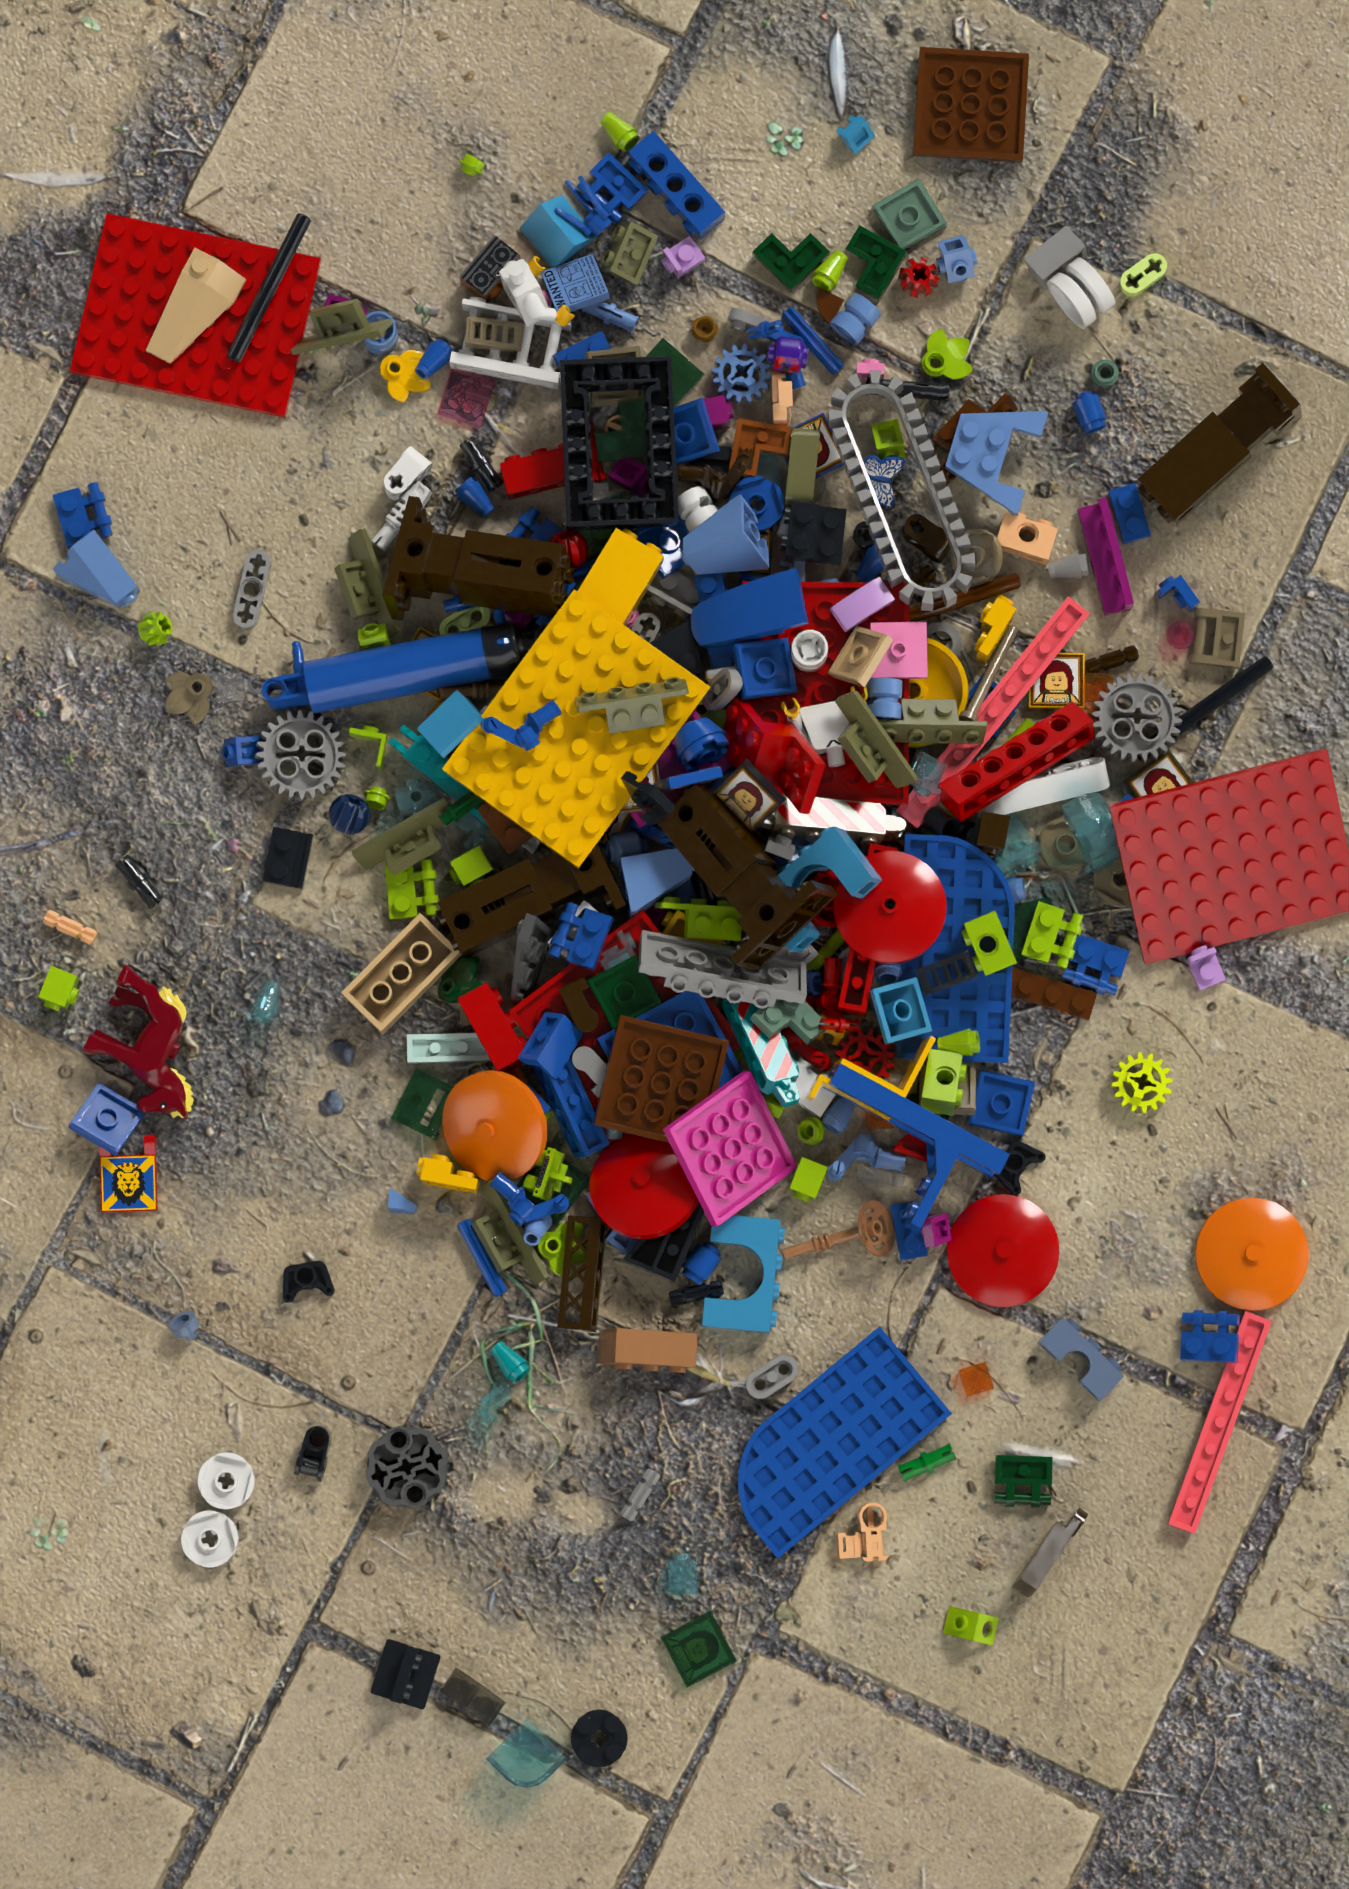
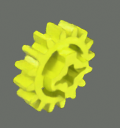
M1138 1052L1136 1060L1131 1055H1128L1126 1057L1128 1064L1118 1063L1121 1072H1113L1112 1076L1117 1078L1118 1081L1113 1082L1111 1087L1118 1088L1114 1098L1122 1097L1124 1099L1120 1106L1124 1107L1130 1104V1112L1132 1113L1137 1107H1140L1142 1114H1145L1148 1106L1153 1111L1157 1110V1101L1164 1105L1166 1100L1163 1094L1170 1095L1172 1092L1169 1088H1166V1085L1171 1084L1173 1079L1165 1077L1170 1069H1162L1160 1067L1163 1062L1162 1059L1155 1063L1152 1061L1153 1054L1150 1053L1147 1059H1143L1142 1052ZM1142 1065L1140 1071L1136 1073L1127 1072L1133 1066ZM1152 1069L1158 1074L1160 1082L1154 1080L1151 1074ZM1141 1076L1145 1077V1083L1149 1084V1086H1145L1142 1090L1138 1089L1139 1084L1135 1082ZM1123 1083L1130 1087L1132 1091L1131 1097L1126 1093ZM1145 1094H1157L1149 1101H1142Z

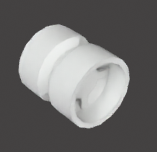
M703 486L691 488L678 497V514L681 519L686 520L685 526L689 532L693 531L718 511L715 505H711L712 499Z
M804 630L798 633L793 640L791 648V658L794 665L801 671L815 672L825 664L828 654V643L825 637L815 630Z

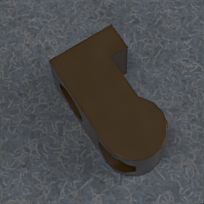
M581 976L557 989L574 1025L581 1031L589 1032L597 1027L599 1017L596 1011L589 1007L582 992L589 988L585 978Z

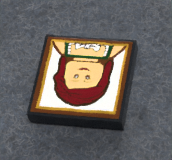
M748 759L713 793L751 834L786 800Z

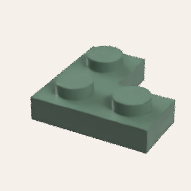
M776 999L774 1008H760L750 1018L769 1039L786 1026H789L807 1045L826 1031L821 1030L819 1025H828L827 1023H820L821 1017L806 1001L804 1004Z

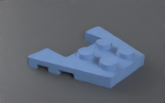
M1048 412L961 414L945 469L973 488H977L986 494L989 499L1005 507L1011 514L1018 516L1025 490L998 483L997 481L1012 431L1041 438Z

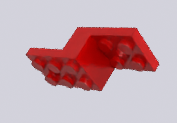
M736 695L727 707L726 720L723 730L727 733V740L730 743L726 745L728 750L726 756L736 768L748 759L773 786H778L799 813L810 814L826 764L794 725L764 722L747 700H742L741 696Z

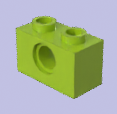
M995 910L964 923L966 929L962 930L961 933L966 945H973L976 955L972 959L978 972L984 971L985 976L1017 963ZM985 936H991L996 941V947L991 952H985L980 948V940Z
M930 1049L921 1107L932 1113L954 1116L955 1105L961 1106L963 1089H958L959 1081L965 1082L967 1065L962 1064V1053ZM940 1081H947V1082H949L950 1084L943 1085V1084H941V1083H939V1082H940Z

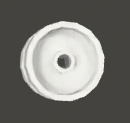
M1077 257L1067 265V275L1057 273L1048 280L1047 286L1054 300L1067 317L1081 329H1086L1095 322L1096 312L1105 314L1115 306L1116 302L1109 287L1097 271L1084 259Z

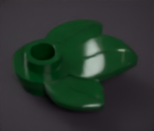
M466 956L453 963L441 976L442 982L438 987V996L446 1003L459 1002L457 998L483 985L482 982L475 978L480 958L477 956Z

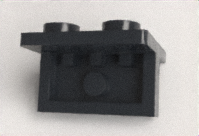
M387 1639L372 1684L371 1693L399 1704L403 1703L415 1708L424 1709L441 1656Z

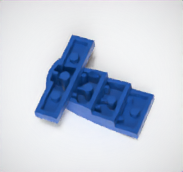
M796 568L748 582L728 591L726 589L724 573L694 576L699 605L693 607L691 630L699 645L708 649L712 670L735 665L732 648L734 644L760 641L762 637L785 633L786 629L809 624L799 572Z

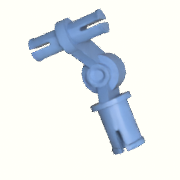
M858 1134L857 1139L850 1144L834 1163L829 1165L826 1178L829 1182L831 1180L832 1183L836 1182L843 1176L855 1159L867 1161L875 1170L879 1167L902 1173L906 1156L881 1151V1148L877 1147L873 1142L874 1137L867 1134Z

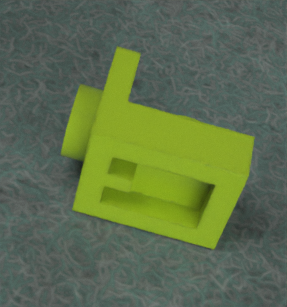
M898 419L871 424L877 457L880 460H883L885 457H903L905 459L904 442Z

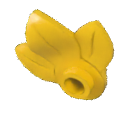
M407 350L400 356L388 355L381 361L379 366L380 374L387 381V391L395 400L404 403L409 391L424 392L430 389L429 378L427 380L422 379L414 370L424 353ZM390 364H396L398 366V372H392L390 370Z

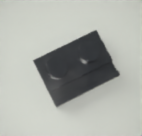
M273 827L263 882L303 890L314 835Z

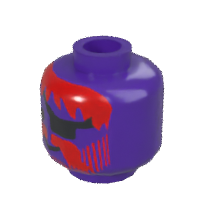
M780 336L775 340L774 345H769L767 361L772 362V368L775 372L798 374L801 368H806L808 347L804 346L803 341L799 338Z

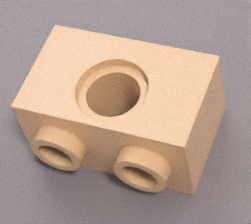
M1005 512L997 536L1002 552L1047 565L1058 528L1053 527V523L1047 520L1038 519L1035 522L1026 519L1027 516L1019 512L1018 516ZM1028 530L1034 535V539L1030 542H1024L1020 539L1019 533Z

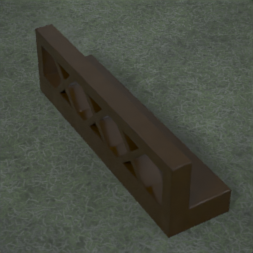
M568 1215L557 1328L597 1332L605 1239L603 1237L606 1235L607 1227L601 1218ZM575 1222L589 1223L588 1235L581 1241L574 1235ZM586 1242H587V1250H586V1248L583 1246ZM580 1248L586 1255V1263L577 1270L571 1262V1257ZM570 1268L574 1271V1273L571 1276ZM585 1270V1274L583 1277L580 1273ZM578 1276L583 1282V1291L574 1298L568 1290L569 1283ZM568 1297H569L572 1301H570V1302L567 1304V1299H568ZM581 1298H582V1305H580L579 1302H578ZM575 1304L581 1311L580 1324L565 1323L566 1311Z

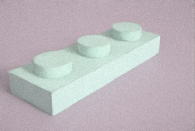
M476 1033L407 1034L408 1064L491 1062Z

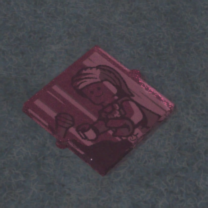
M451 369L438 415L457 420L458 424L464 422L482 427L495 381L476 376L475 372L469 374Z

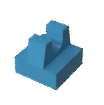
M860 115L858 117H849L848 121L850 124L845 129L839 127L836 130L848 149L855 155L875 137L866 119Z

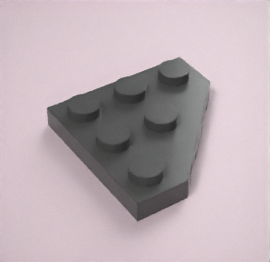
M526 913L524 920H520L516 930L518 938L513 960L512 988L509 996L511 999L510 1003L514 1006L534 991L549 950L548 941L555 934L537 916Z

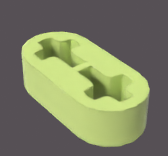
M1157 253L1150 254L1122 274L1120 279L1121 291L1130 297L1137 296L1156 283L1166 272L1167 262L1165 258ZM1149 262L1160 264L1158 273L1153 270L1146 275L1145 271L1149 269ZM1141 276V279L1137 282L1136 289L1133 286L1129 288L1126 286L1128 277L1134 280Z

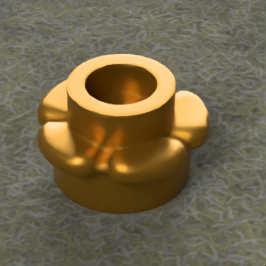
M710 316L696 318L692 323L693 337L696 340H702L703 343L712 341L714 336L718 334V325ZM703 327L707 328L706 332L702 331Z

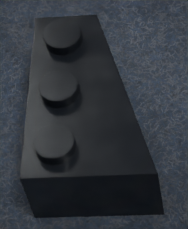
M691 619L650 642L651 645L693 675L698 676L703 673L697 643L691 630Z
M698 1202L696 1209L688 1220L676 1230L661 1237L640 1239L635 1247L624 1257L623 1262L675 1283L705 1214L700 1202Z

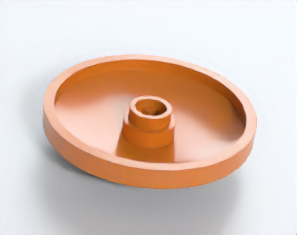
M480 1071L457 1083L445 1101L442 1125L447 1145L456 1160L467 1171L474 1173L475 1176L490 1181L501 1172L511 1181L529 1172L542 1157L547 1142L546 1117L535 1094L518 1078L501 1071Z
M1243 1198L1223 1205L1205 1221L1196 1241L1195 1261L1203 1284L1215 1298L1232 1308L1244 1311H1260L1282 1303L1297 1290L1306 1274L1309 1250L1301 1225L1289 1211L1269 1200Z

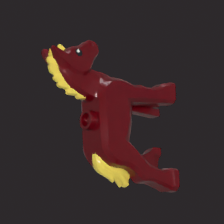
M124 965L116 981L118 986L108 1004L117 1008L124 1005L139 1007L147 1013L150 1022L141 1032L133 1047L95 1029L94 1034H90L82 1052L90 1055L102 1054L113 1057L118 1062L126 1064L140 1080L154 1089L149 1095L140 1098L137 1106L141 1112L170 1113L172 1118H176L178 1115L187 1120V1112H191V1106L194 1101L192 1098V1087L185 1081L186 1078L167 1065L169 1058L174 1060L180 1050L181 1044L177 1042L183 1031V1023L187 1014L186 1008L178 995L173 996L171 989L163 986L159 992L154 984L146 982L131 967ZM121 987H130V988L134 989L135 991H137L138 993H134V992L128 991V990L123 989V988H121Z

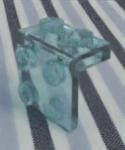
M1016 812L1005 814L1010 816L1005 849L1002 857L996 856V860H993L1001 869L1006 880L1016 874L1014 870L1023 865L1025 868H1028L1040 860L1038 856L1043 851L1038 841L1033 842ZM978 827L968 832L966 836L968 842L973 845L976 842Z

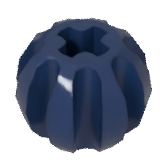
M340 795L335 798L329 807L328 815L331 825L344 834L354 835L360 833L370 820L368 804L356 795Z

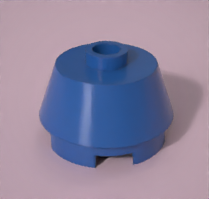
M699 718L688 722L674 737L678 762L683 764L689 772L699 771L698 765L708 761L712 765L718 762L727 754L726 745L730 744L727 740V733L709 718Z

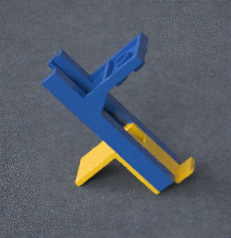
M933 1036L922 1040L898 1087L842 1058L835 1062L828 1077L822 1074L816 1076L806 1096V1099L813 1100L822 1085V1088L926 1143L928 1176L921 1178L915 1189V1193L918 1194L916 1200L913 1203L909 1202L902 1214V1218L905 1219L902 1226L911 1231L922 1227L956 1160L988 1177H993L994 1174L999 1175L1010 1155L906 1099L917 1074L936 1040Z

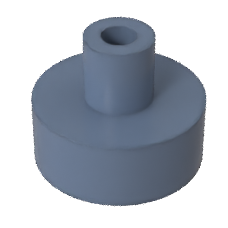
M192 1311L181 1312L170 1321L169 1328L176 1338L185 1337L187 1341H191L197 1336L195 1331L199 1326V1321Z

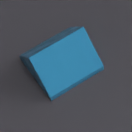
M563 195L539 204L519 228L551 268L562 265L596 239L592 232L587 236L582 229L555 212V208H560L586 225Z
M456 690L417 730L445 758L484 718L477 708Z
M917 977L869 990L885 1044L932 1031Z

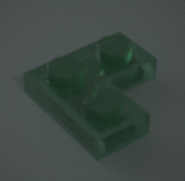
M644 399L618 403L621 430L594 434L598 463L647 456Z

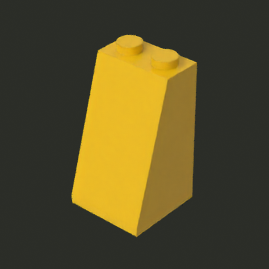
M615 528L577 592L627 626L664 562V556L660 554L662 550L652 543L648 542L644 545L636 540L638 536L630 530L624 528L621 531Z

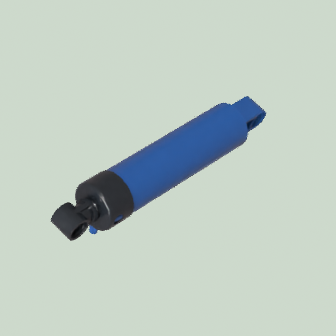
M494 609L495 624L481 626V628L304 661L301 643L294 641L292 643L294 673L267 679L262 685V694L267 705L274 710L310 704L312 712L319 713L440 690L441 688L456 687L487 680L505 679L511 676L522 661V655L528 653L548 624L540 626L537 630L521 633V639H519L515 623L513 621H506L504 610ZM274 690H282L279 697H270Z

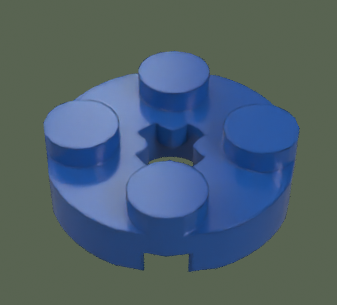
M751 476L743 479L736 485L729 501L741 494L749 505L752 504L753 498H757L765 503V505L761 506L760 511L752 509L758 520V523L755 525L759 533L772 529L780 522L784 511V496L777 484L761 476Z

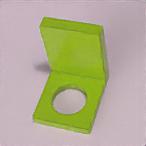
M362 726V729L350 727V737L381 743L376 767L382 771L388 742L387 734L378 733L379 729L371 726Z
M949 1606L943 1634L993 1645L999 1618ZM988 1621L990 1629L987 1636L984 1637L982 1630L984 1624Z

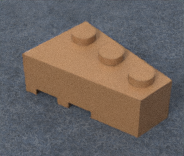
M624 1328L603 1329L599 1332L598 1364H613L615 1369L632 1370L633 1365L642 1366V1371H659V1367H669V1372L686 1373V1368L696 1367L697 1333Z

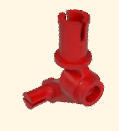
M824 958V980L820 984L824 988L819 995L815 996L814 1001L816 1006L827 1017L821 1018L820 1023H830V1025H819L820 1029L834 1030L836 1033H843L844 1031L858 1032L860 1027L850 1026V1024L860 1025L859 1020H847L837 1010L840 999L837 990L839 987H842V984H840L842 959Z
M806 996L805 1001L813 1009L814 996ZM789 1026L781 1030V1036L783 1035L786 1038L790 1049L814 1064L819 1070L828 1071L831 1068L829 1066L831 1065L830 1058L827 1054L822 1053L809 1044L807 1045Z

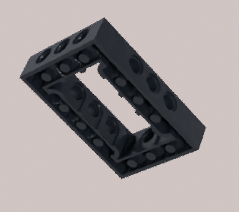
M671 356L560 360L566 530L678 527ZM644 390L648 498L633 496L632 499L611 500L610 497H605V500H593L591 425L589 417L590 400L588 392Z

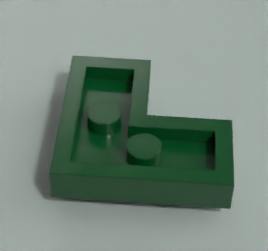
M861 225L858 226L846 247L848 252L868 262L855 285L856 288L880 301L908 254L907 251Z
M771 233L752 252V255L792 292L830 255V251L811 233L792 251Z

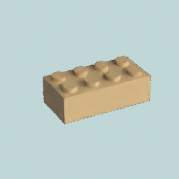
M419 913L341 993L353 1007L384 1035L461 957V953L459 950L454 952L450 941Z

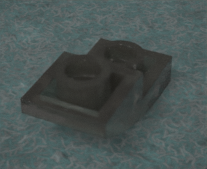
M458 1668L454 1669L440 1690L442 1694L488 1726L492 1724L506 1703Z

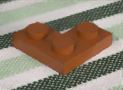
M738 418L729 470L736 461L737 456L746 448H748V451L750 448L753 449L755 455L751 467L746 469L742 475L743 477L756 476L760 452L787 457L792 427Z

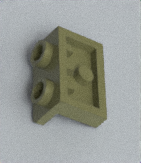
M632 221L620 223L613 230L611 236L613 241L610 248L602 256L600 273L604 275L611 274L632 286H637L658 235Z

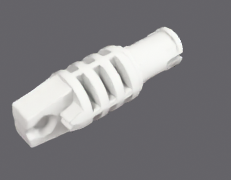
M416 482L402 495L389 514L385 516L386 523L371 541L385 552L386 548L399 533L408 497H420L424 508L432 492L421 482Z

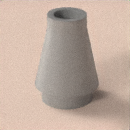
M1076 552L1056 561L1048 562L1051 579H1083V576L1090 575L1086 553L1079 554V552Z

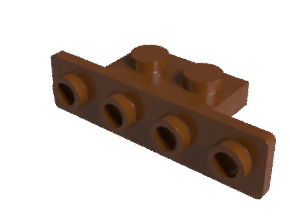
M1004 393L988 411H985L968 399L932 438L936 446L948 453L940 461V471H943L946 486L957 477L945 469V465L960 415L967 413L1016 412L1018 408L1009 394Z

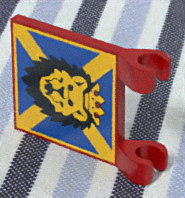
M155 1135L144 1136V1155L111 1156L110 1152L99 1146L101 1212L158 1211L157 1140Z

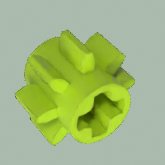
M151 611L142 615L144 621L138 623L140 638L144 642H148L149 646L154 644L159 646L167 643L166 636L172 634L170 619L166 615H162L161 611L157 613Z

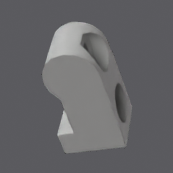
M579 1046L572 1052L571 1061L574 1067L584 1071L594 1081L596 1085L590 1090L599 1098L607 1065L594 1050L587 1046Z

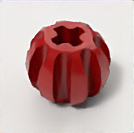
M920 257L919 263L915 262L912 258L905 262L908 268H900L898 277L904 279L900 286L904 292L912 290L910 297L918 298V293H923L927 297L933 293L930 287H938L940 278L934 276L938 273V269L935 264L926 265L927 258ZM920 275H923V276H924V279H921V278H920L918 281H915V280H914V277H915V276H916V277H919Z
M561 531L553 535L549 542L564 544L566 553L570 556L571 568H578L585 563L588 557V545L585 538L579 532Z

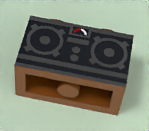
M494 235L460 275V282L477 297L485 299L486 303L491 298L495 300L504 289L499 271L507 262L518 261L521 257Z

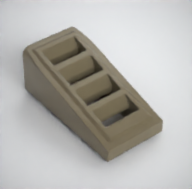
M467 317L466 348L521 352L523 323ZM475 327H480V339L474 338ZM486 328H492L491 340H486ZM498 329H503L502 342L497 341ZM509 330H514L513 343H508Z

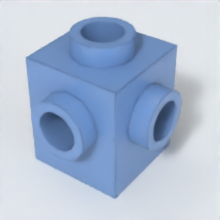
M964 235L937 242L940 257L936 258L939 274H945L948 283L962 282L967 278L975 276L973 266L978 264L974 249H970Z

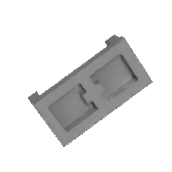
M1066 225L1024 258V262L1029 267L1027 269L1028 272L1045 291L1048 289V280L1057 273L1067 274V265L1077 257L1084 260L1087 258L1086 246Z

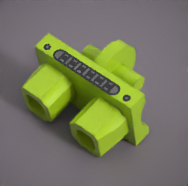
M550 1147L544 1150L542 1157L536 1164V1166L541 1167L539 1176L536 1177L528 1174L523 1188L543 1201L551 1200L554 1191L560 1193L563 1183L571 1184L573 1180L565 1176L568 1165L562 1164L565 1154Z

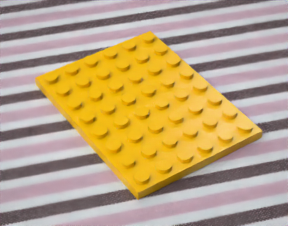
M574 589L481 716L484 719L486 717H494L507 726L517 729L524 724L527 713H534L550 700H553L558 705L562 714L542 727L538 737L540 743L527 752L524 748H520L491 733L484 732L479 724L464 738L444 765L442 771L579 869L631 798L621 777L626 771H630L638 777L636 779L637 782H643L673 741L676 733L683 727L711 687ZM672 677L685 679L688 686V694L661 698L665 720L664 725L609 734L605 708L577 712L574 699L585 692H608L609 689L614 687L632 688L642 682L655 684L664 682L665 679Z

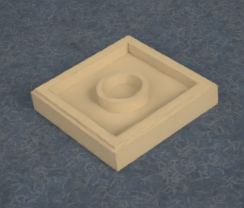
M856 626L828 671V674L835 679L865 687L893 639L887 634Z

